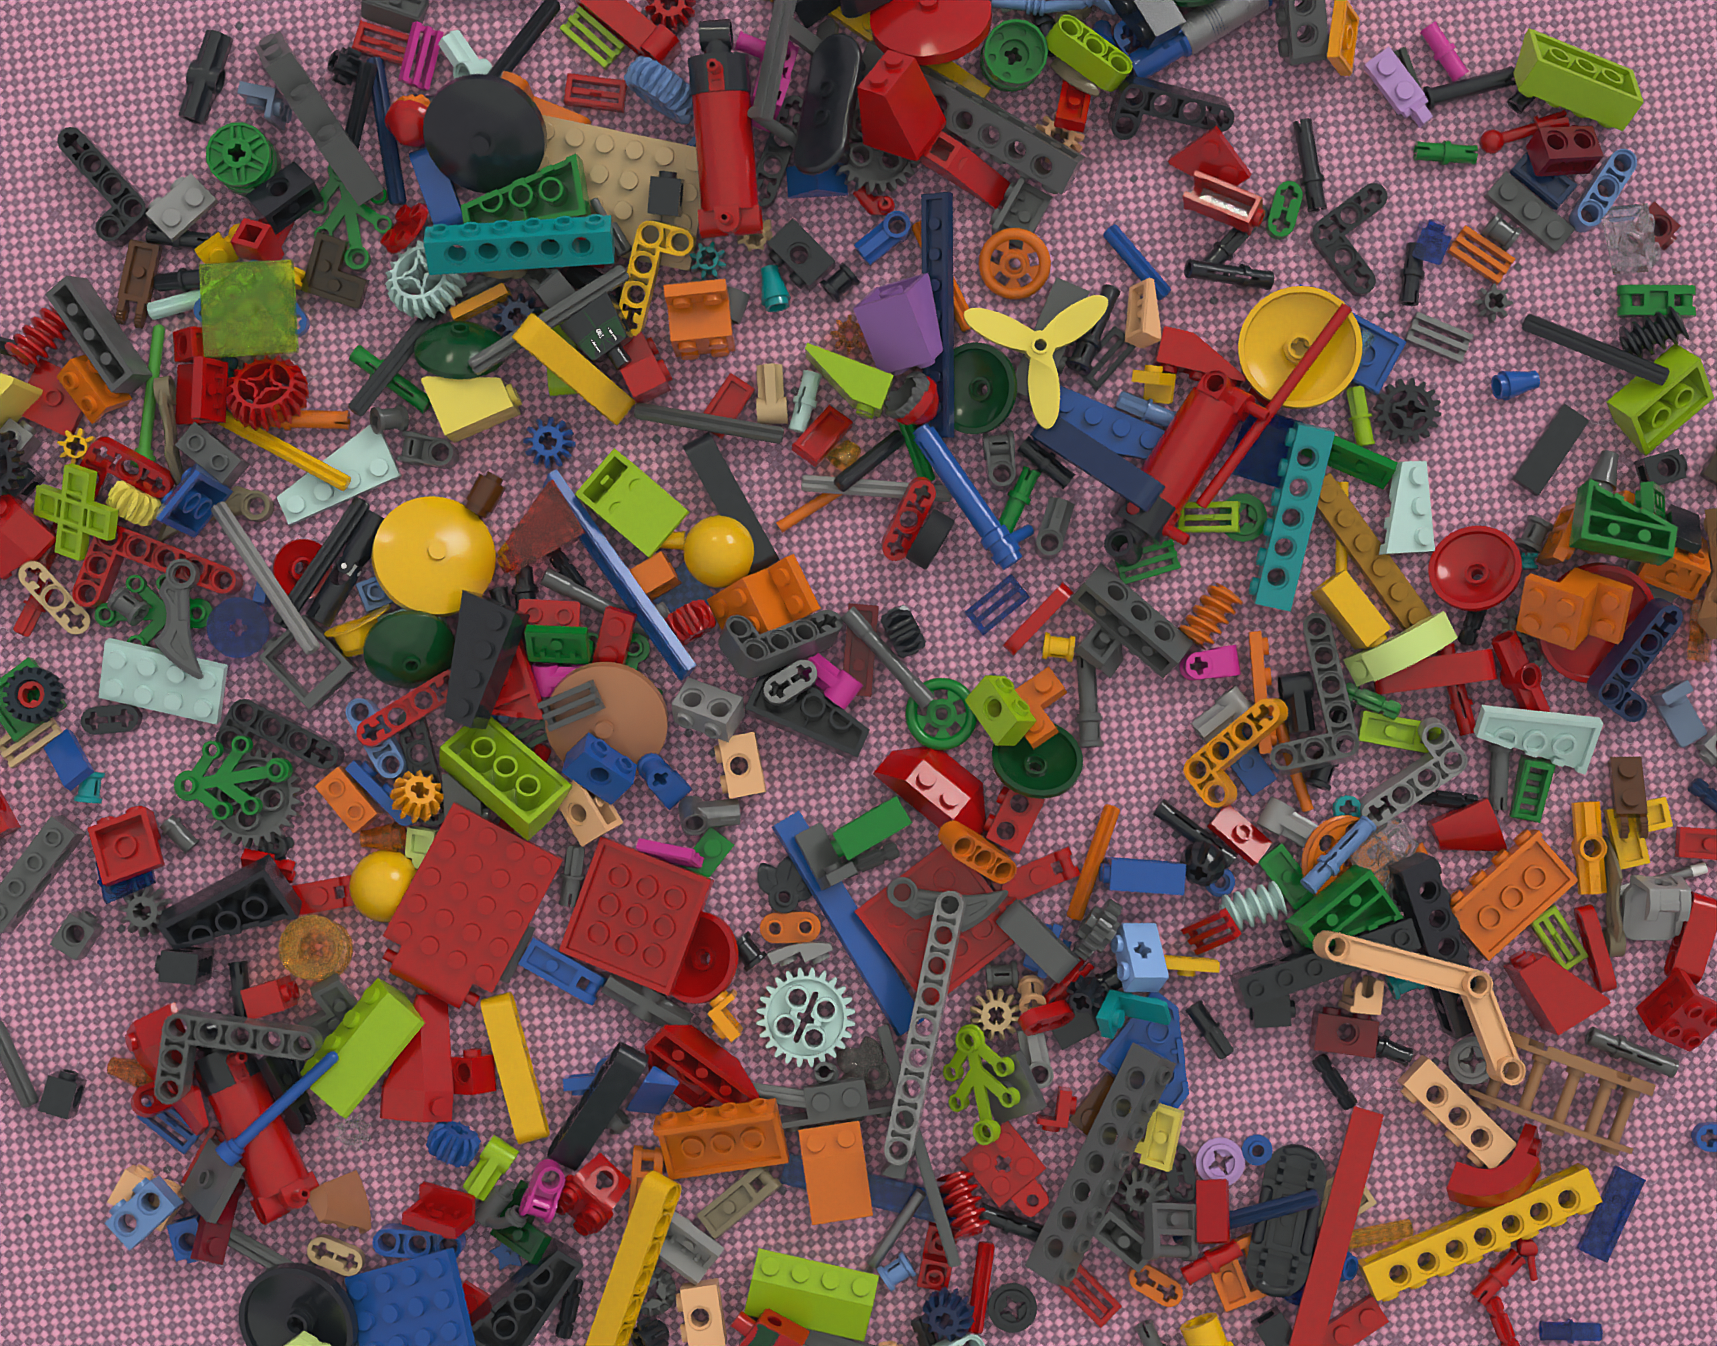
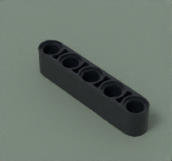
M707 432L683 445L684 451L719 514L737 520L750 533L754 544V558L750 567L752 573L766 569L780 561L710 433Z
M621 1041L615 1046L552 1141L547 1153L548 1159H552L573 1171L580 1167L643 1073L649 1058L647 1054Z

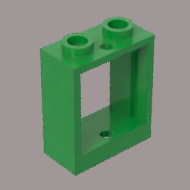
M895 795L832 833L835 839L831 840V844L839 858L845 855L847 860H850L910 825L912 821Z

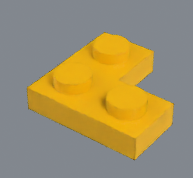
M1662 796L1646 800L1648 832L1673 827L1667 798ZM1613 808L1603 810L1611 845L1621 870L1651 863L1645 838H1639L1636 818H1628L1630 828L1628 838H1619L1617 819L1614 818Z

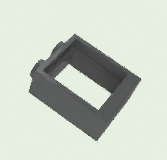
M303 614L301 617L311 632L335 656L340 664L311 692H308L277 659L296 640L289 628L279 638L274 636L262 647L264 652L259 658L309 710H317L360 668L343 654L339 646L330 637L324 636V630L311 617Z

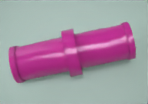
M1435 21L1419 33L1435 55L1432 56L1434 60H1439L1452 79L1451 81L1455 82L1468 73L1469 70L1455 52V44L1453 42L1449 43Z

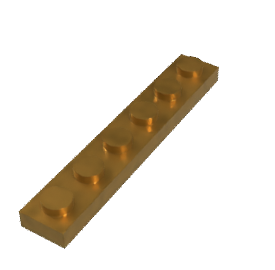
M1327 473L1324 476L1316 510L1399 626L1404 631L1418 621L1432 616V613L1389 554L1379 555L1380 541L1332 474Z

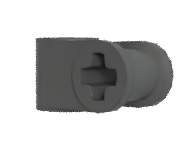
M411 431L402 432L404 443L402 454L397 458L398 462L440 469H450L458 463L459 451L449 441ZM442 447H448V458L444 461H438V450Z
M1008 431L1007 434L990 436L988 433L982 434V443L988 484L997 491L1007 490L1011 487L1016 475L1013 431ZM999 468L1005 469L1009 473L1010 478L1005 482H999L994 478L993 472Z

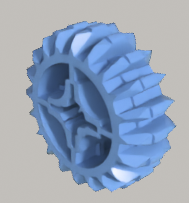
M639 56L630 64L624 79L626 85L636 93V96L676 123L687 125L694 117L692 98H690V86L683 78L650 57Z

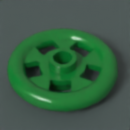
M933 678L923 682L933 695L935 690H947L948 699H933L929 703L926 716L917 714L919 705L910 696L905 709L906 724L910 733L920 744L931 749L949 750L960 746L972 735L978 720L965 701L971 692L963 684L950 678ZM962 700L966 712L957 715L953 702ZM940 708L947 711V717L944 720L936 717V711ZM957 722L961 729L955 735L950 736L946 728ZM927 723L939 729L935 737L923 730Z

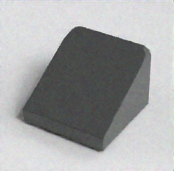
M904 1144L895 1155L898 1157L906 1156V1145ZM909 1160L902 1165H894L888 1161L881 1169V1175L901 1180L905 1179Z

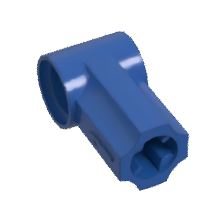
M901 211L888 213L884 221L854 244L855 249L865 262L872 266L897 244L908 239L911 233L910 219ZM899 220L905 223V230L899 234L892 233L889 230V226L893 221Z

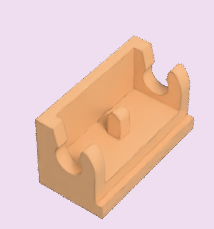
M1363 975L1361 982L1356 984L1353 992L1350 988L1352 979L1347 977L1343 983L1342 1000H1339L1338 1006L1353 1013L1381 1015L1384 981L1373 976Z

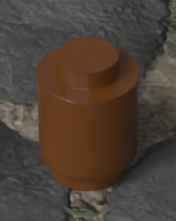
M487 471L485 476L479 473L465 498L468 500L465 507L487 518L489 512L493 513L506 490V487L501 485L504 479Z

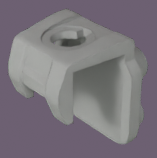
M1631 875L1630 885L1624 889L1622 896L1621 917L1625 937L1631 940L1665 941L1678 936L1681 933L1683 921L1688 922L1691 912V888L1682 876L1670 875L1668 877Z

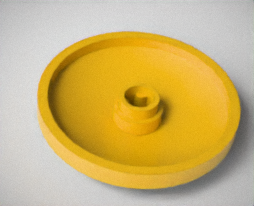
M1293 286L1267 295L1253 307L1240 331L1238 357L1243 375L1257 394L1265 400L1271 401L1340 305L1344 303L1343 301L1319 288ZM1352 312L1281 407L1289 409L1318 407L1336 398L1351 383L1358 370L1362 356V335L1358 322Z
M427 496L404 502L386 516L373 541L372 565L382 590L401 608L407 611L413 610L430 613L436 617H446L459 613L463 590L484 594L494 574L496 552L492 536L478 515L457 501L444 497Z

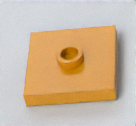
M1334 0L1327 52L1328 60L1340 76H1351L1353 72L1360 19L1348 0Z

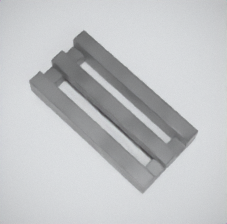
M1417 312L1407 332L1405 341L1461 364L1473 334ZM1421 322L1442 332L1450 334L1454 337L1462 339L1463 341L1461 343L1447 336L1439 334L1435 331L1427 329L1423 326L1418 325V323ZM1415 332H1418L1454 347L1459 351L1456 354L1413 335Z

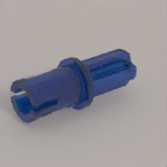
M1567 1319L1566 1322L1539 1321L1538 1332L1541 1341H1567L1568 1344H1573L1574 1341L1599 1342L1603 1337V1329L1600 1323L1573 1322L1572 1319Z

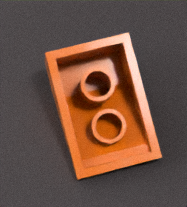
M854 1121L798 1130L812 1226L873 1216L860 1122Z

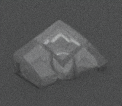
M1392 818L1378 827L1349 857V860L1353 865L1371 869L1392 900L1394 896L1390 894L1394 884L1388 865L1415 854L1419 843L1403 820Z

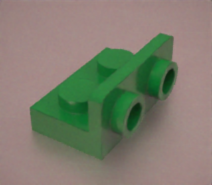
M526 626L524 633L528 661L571 663L575 665L589 664L594 643L589 640L588 627Z

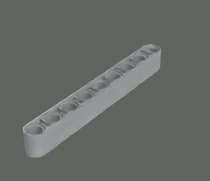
M956 891L941 893L935 903L884 1146L886 1159L894 1165L906 1163L913 1156L966 908L964 897ZM948 896H954L959 902V908L953 914L947 913L943 908V901ZM942 926H946L952 931V940L948 944L940 943L936 937L938 929ZM934 957H940L946 963V969L942 974H936L930 968V962ZM928 987H933L939 992L940 999L935 1005L928 1004L924 999V992ZM921 1018H927L932 1022L933 1031L930 1035H923L919 1032L917 1024ZM914 1049H921L926 1053L927 1061L924 1065L919 1066L912 1062L911 1053ZM907 1080H915L919 1083V1095L911 1096L905 1091ZM907 1110L911 1112L914 1117L912 1126L906 1127L899 1122L898 1115L900 1111ZM893 1142H903L907 1147V1155L904 1157L896 1156L892 1151Z

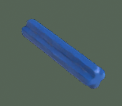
M1114 224L1104 232V238L1141 281L1149 277L1154 279L1157 300L1164 299L1171 292V288L1122 230Z

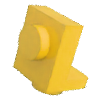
M1145 365L1144 370L1133 369L1131 382L1145 383L1143 399L1149 400L1151 398L1156 403L1172 404L1176 374L1163 373V366Z

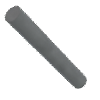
M916 1188L868 1259L867 1263L872 1268L877 1269L927 1196L923 1190Z

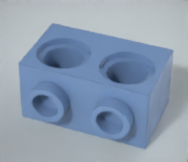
M160 1175L152 1180H149L147 1177L132 1189L135 1195L128 1202L123 1198L109 1210L112 1216L105 1222V1225L129 1251L139 1245L184 1203ZM149 1193H154L159 1197L160 1204L158 1207H154L149 1203ZM126 1214L134 1216L136 1228H131L126 1224Z

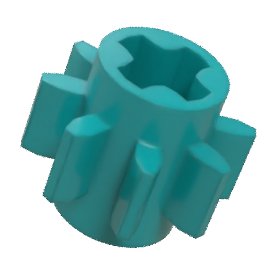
M713 241L709 247H703L701 243H698L699 251L697 254L690 253L692 260L697 262L691 266L692 272L700 270L702 280H705L707 275H713L715 279H718L717 271L719 268H727L726 264L719 260L726 255L725 251L720 250L717 252ZM708 255L710 259H713L714 265L708 267L704 263V256Z

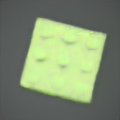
M272 260L199 264L204 357L216 358L299 353L294 261Z

